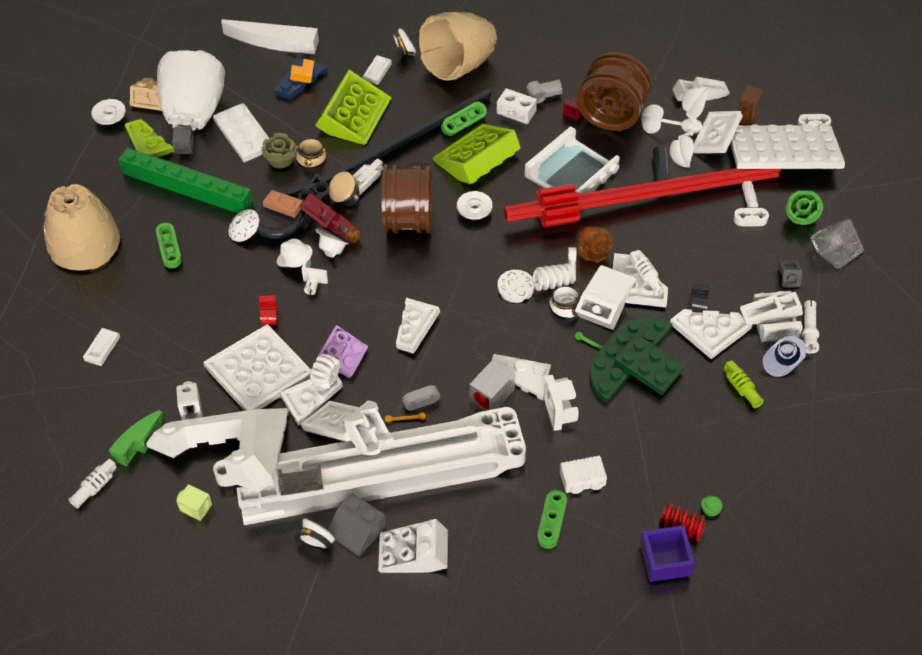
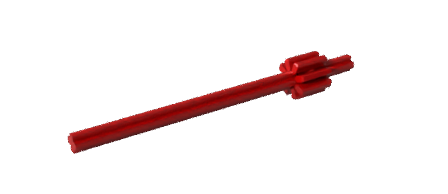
M734 168L582 194L575 192L573 184L542 188L536 192V201L504 206V218H506V222H513L538 217L541 219V225L544 228L575 223L580 220L579 211L741 184L749 180L753 182L779 177L780 169Z

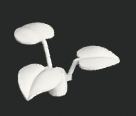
M694 88L685 93L682 107L687 111L686 116L690 119H686L683 122L662 119L663 109L659 105H650L642 113V126L647 133H656L660 129L661 122L680 125L687 132L680 135L678 140H674L670 146V156L680 166L690 167L694 143L688 136L698 134L702 128V123L697 120V117L704 108L708 88Z

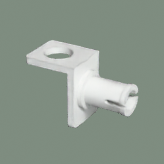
M309 259L302 266L303 281H307L304 292L310 294L312 289L311 295H314L318 283H328V275L326 270L310 268L311 260Z

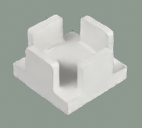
M553 375L545 376L544 402L553 430L556 431L562 429V424L577 421L579 411L577 407L572 408L569 401L576 398L572 381L568 380V378L554 380Z

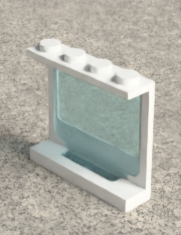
M570 126L525 164V177L542 188L573 184L575 192H578V194L594 192L601 183L604 184L609 176L618 171L619 156L616 155L611 161L605 159L575 140L576 129Z

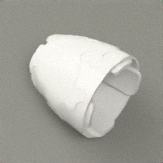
M186 50L169 51L161 58L157 68L159 101L168 124H172L173 128L192 127V131H195L196 128L200 130L211 118L222 95L225 69L215 56L201 50L197 52Z

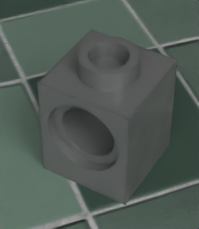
M174 127L172 144L175 154H192L194 144L192 127Z

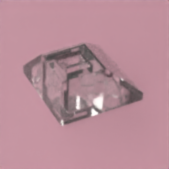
M851 218L827 226L811 236L817 253L837 269H840L865 251Z

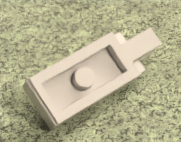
M376 159L371 165H363L353 175L356 181H358L359 196L380 176L383 170V162Z

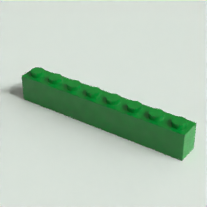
M127 148L118 159L122 174L226 210L240 213L243 210L250 209L253 205L252 193L249 188Z

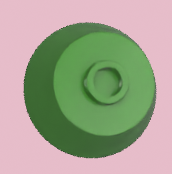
M799 190L790 196L786 204V213L790 220L801 225L812 224L820 217L823 211V202L813 191Z

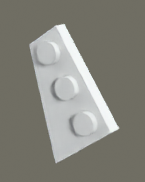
M406 298V306L402 314L403 319L399 327L396 346L397 349L414 353L439 315L440 309L434 305Z
M497 354L493 355L492 360H496L515 372V385L521 387V390L527 393L529 391L537 395V398L543 400L545 376L549 375L551 364Z
M337 376L334 384L327 389L316 386L309 379L280 392V396L299 426L342 388V382Z

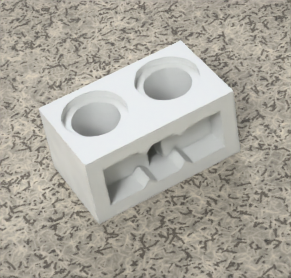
M505 89L497 101V114L528 124L536 112L537 99Z

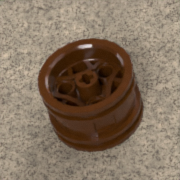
M608 52L598 56L592 62L587 76L578 90L576 99L579 111L590 123L599 128L610 131L628 129L638 120L643 104L652 87L650 73L639 60L625 53Z
M384 164L382 174V223L384 233H389L390 230H393V233H398L399 230H417V233H422V230H426V233H431L433 201L431 164H427L426 168H422V164H417V168H399L398 164H393L392 168L389 164Z

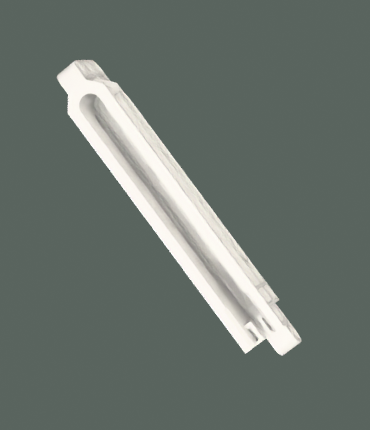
M510 407L482 411L457 421L393 432L395 440L391 443L379 444L381 452L376 455L362 454L351 440L278 454V464L276 470H274L273 483L258 493L245 487L237 488L238 502L242 510L244 525L336 508L351 493L367 502L496 477L507 469L517 468L525 463L526 446L516 412ZM224 460L215 463L213 471L217 483L223 487L237 485L228 481L227 473L222 474L226 472Z

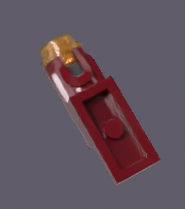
M309 193L300 206V209L345 241L355 243L360 238L361 232L355 224L313 194Z

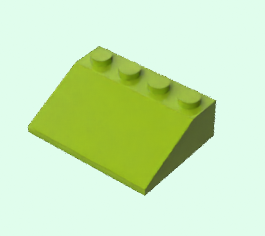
M348 70L315 126L331 136L365 145L392 97L351 70Z
M481 124L432 159L459 181L472 184L482 175L489 173L493 167L502 164L503 160L513 156L521 147L515 130Z

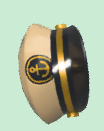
M308 138L302 140L297 145L296 160L303 166L315 167L320 165L326 158L324 145L318 139Z
M349 172L338 173L333 177L329 185L330 198L335 202H341L345 206L354 205L359 198L358 181Z

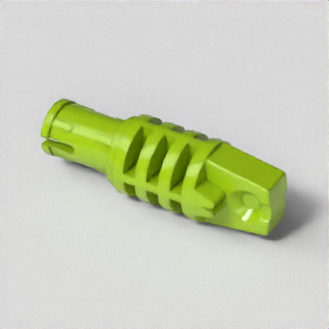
M733 360L726 362L724 367L726 377L738 393L745 396L753 408L761 406L764 400L756 392L755 385Z

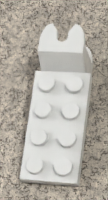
M329 401L300 424L304 431L343 441L351 440L358 450L365 455H376L381 452L379 444H387L395 440L393 434L388 432L378 412L379 407L373 401H367L360 407Z

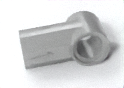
M560 80L542 84L538 81H532L526 87L529 96L536 98L537 103H541L546 97L562 94Z

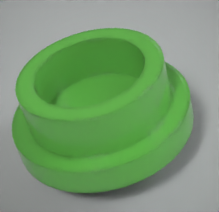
M707 496L701 503L703 512L708 516L719 514L723 506L721 500L716 496Z

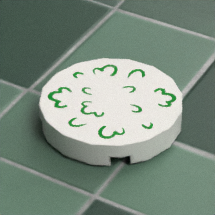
M522 270L506 271L498 279V292L502 295L503 299L509 302H523L524 299H529L534 293L533 278Z

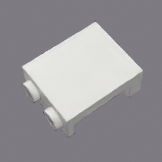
M792 292L759 293L754 295L752 302L777 294V297H781ZM796 317L777 322L757 324L761 342L778 341L782 337L789 335L800 338L803 328L801 321H796Z

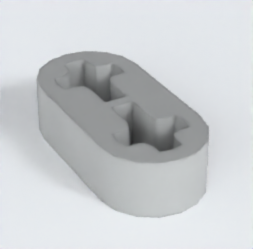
M430 385L407 393L402 398L406 410L411 411L435 403L440 399L441 395L435 385Z

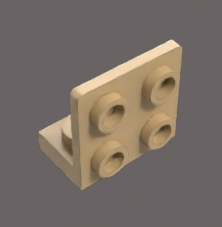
M143 78V80L131 85L130 106L162 111L157 81H153L152 78Z

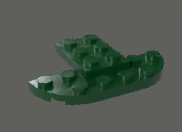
M638 317L626 322L616 331L595 355L590 368L592 388L602 401L607 403L630 375L659 394L663 395L685 368V365L656 347L671 330L672 323L662 318Z

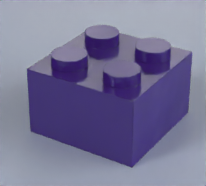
M685 526L642 531L640 546L649 582L692 576L695 562Z

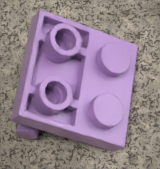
M336 325L317 357H320L322 354L335 357L340 362L339 372L350 378L354 374L368 346Z

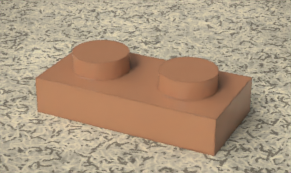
M271 190L264 199L263 206L295 218L301 210L300 206L303 200Z

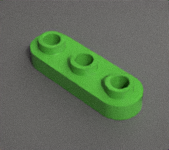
M474 102L449 116L441 125L442 131L446 135L452 136L481 120L487 112L485 105L481 102Z
M162 223L156 228L162 260L166 267L175 268L182 262L175 230L172 224Z
M553 490L546 497L537 535L539 545L546 549L555 547L559 540L567 505V496L562 491ZM553 515L556 518L551 519L549 516ZM548 533V534H551L552 536L546 537L545 534Z

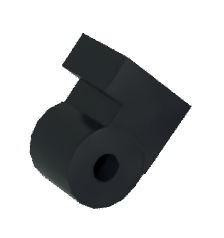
M692 284L690 294V310L692 312L703 313V310L707 311L710 284Z

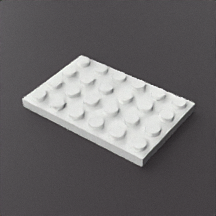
M738 125L730 142L737 169L844 168L845 165L831 125Z

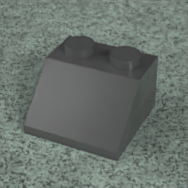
M351 493L338 507L327 531L334 536L335 541L360 557L386 528L385 515L354 493Z

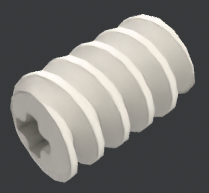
M568 263L537 267L533 273V282L537 291H540L542 288L547 290L548 288L554 289L555 286L557 288L568 286L569 283L573 284L575 281L574 269Z

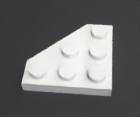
M614 253L613 270L636 278L626 303L666 307L668 287L665 286L666 289L663 293L655 295L649 284L645 283L634 269L629 255Z
M684 309L670 319V323L673 324L672 326L710 359L714 358L752 327V324H746L744 317L737 312L719 314V311L703 310V313Z

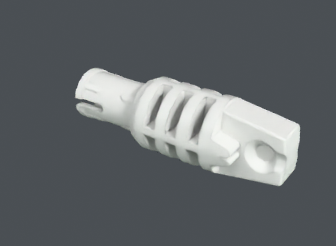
M640 250L631 252L629 259L642 280L649 284L655 295L663 293L666 287L659 280L658 272L649 259Z
M108 459L103 465H98L81 482V488L68 499L74 507L79 508L89 496L96 495L113 477L112 473L116 470L115 462Z

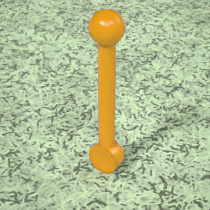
M420 413L419 415L402 417L388 415L385 417V423L391 424L393 421L411 419L425 420L426 414Z

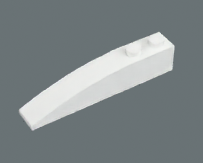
M223 19L221 21L223 34L268 49L315 54L319 42L317 28Z

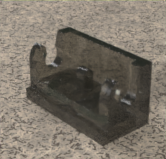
M320 463L316 464V469L283 474L282 469H278L281 496L324 490Z

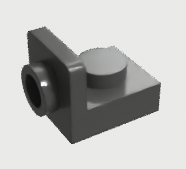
M779 261L778 269L782 274V287H800L802 268L798 261Z

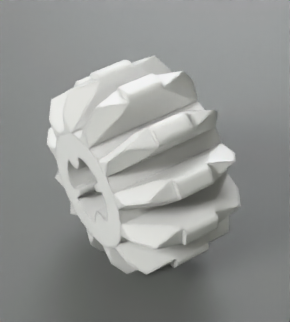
M322 354L320 357H317L311 369V382L322 388H330L340 373L339 369L341 366L339 360L328 354Z

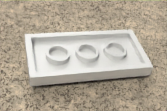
M244 103L213 115L215 123L243 162L263 155V141L265 139L268 140L269 137Z

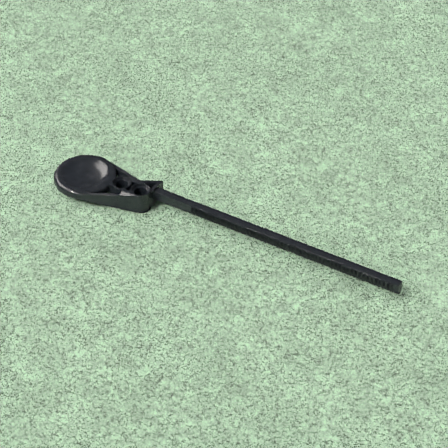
M487 88L322 178L316 173L308 186L284 194L304 202L309 193H311L325 204H328L330 202L329 185L335 175L340 172L352 173L363 165H369V163L374 162L379 157L385 156V154L390 153L396 148L398 149L403 144L411 142L416 137L424 135L429 130L442 125L446 118L474 102L482 103L484 100L487 101L491 97V91ZM263 201L254 208L260 220L256 232L270 239L290 236L312 218L302 209L295 218L264 207Z

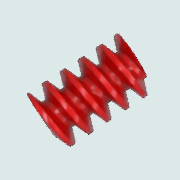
M670 502L665 507L658 525H661L664 521L665 528H669L671 525L672 527L685 526L686 532L688 531V538L691 539L696 535V542H699L706 523L704 522V515L696 519L697 512L689 516V509L682 513L680 505L673 509V502Z

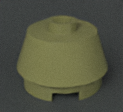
M275 133L274 137L268 140L265 139L262 146L263 156L275 168L289 166L297 150L294 140L290 139L285 133Z

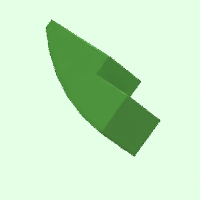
M158 410L126 430L109 449L112 460L127 466L137 451L145 453L149 448L146 444L155 431L162 428L166 423L163 412Z

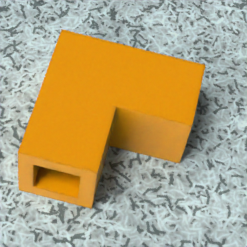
M304 59L303 67L292 65L290 80L311 83L314 61Z

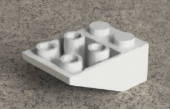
M600 265L583 292L575 312L580 318L614 330L636 278Z
M437 519L380 533L378 569L380 573H429L447 568L448 530Z

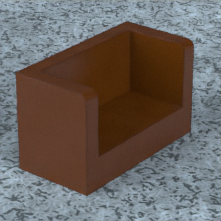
M747 85L738 111L742 113L740 125H754L759 114L757 108L759 100L763 95V90Z

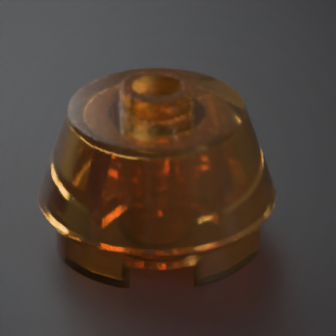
M589 226L583 229L578 236L579 253L582 258L588 261L598 263L607 259L611 247H614L611 233L604 228Z

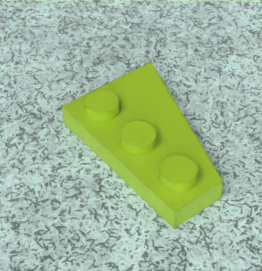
M142 119L125 124V128L136 151L157 158L174 152L173 146L167 144L161 136L154 133L153 129Z

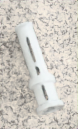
M810 300L804 303L805 329L802 331V338L806 345V353L812 354L819 350V344L817 343L819 331L816 329V302L812 301L811 307Z

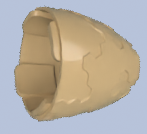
M446 12L430 16L421 26L419 32L422 62L428 71L443 80L458 79L474 68H477L492 53L497 40L496 30L491 22L473 13Z
M71 184L69 187H58L51 193L45 211L44 237L48 254H50L52 261L57 266L59 265L70 270H88L100 267L109 261L116 252L120 242V232L114 218L103 202L84 186Z

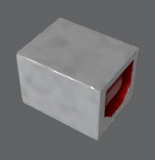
M493 359L470 383V401L484 411L498 409L515 390V372Z

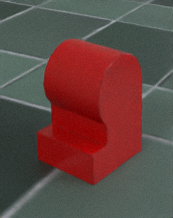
M276 295L259 296L261 325H277L278 305Z

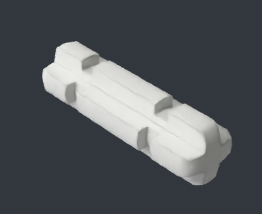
M750 180L748 182L744 181L742 188L746 203L748 204L747 207L757 208L758 202L753 184Z

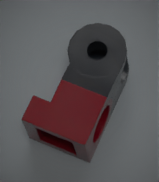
M579 88L576 90L572 100L566 99L563 104V115L576 120L582 115L577 106L576 99Z

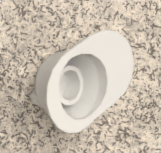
M321 228L315 229L320 234L319 248L324 251L326 256L333 258L336 254H341L345 245L349 244L330 231Z
M298 239L288 240L281 244V254L277 258V264L281 267L301 266L310 259L312 248Z

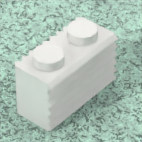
M599 455L597 457L560 463V475L565 493L577 494L589 488L598 490L606 485L607 475Z

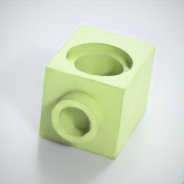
M189 484L184 490L180 491L176 500L181 512L200 521L212 506L209 494Z

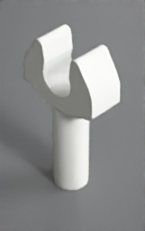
M568 247V264L574 269L576 281V247Z

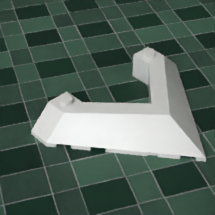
M288 408L255 409L174 421L164 424L162 428L155 431L146 444L147 447L174 458L188 448L197 447V443L209 442V445L226 443L225 439L237 437L238 441L240 440L239 450L234 451L224 459L228 481L258 493L274 481V470L277 468V457L280 454L284 437L283 431L286 429V418L289 416Z

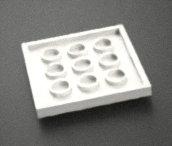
M268 324L203 362L204 367L244 411L262 409L281 397L280 392L310 379V374L312 373L311 369Z

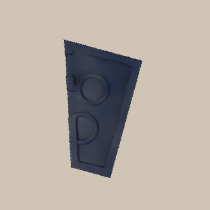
M297 58L293 65L303 67V60ZM314 63L311 82L316 81L317 76L320 74L324 75L327 72V67ZM291 66L275 89V95L292 99L304 90V86L308 83L290 80Z

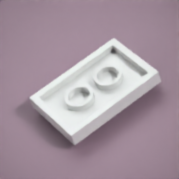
M741 111L709 112L694 142L693 152L725 153L741 121Z

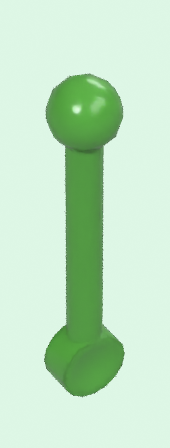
M581 332L575 334L577 340H583L598 349L602 348L601 345L584 337Z

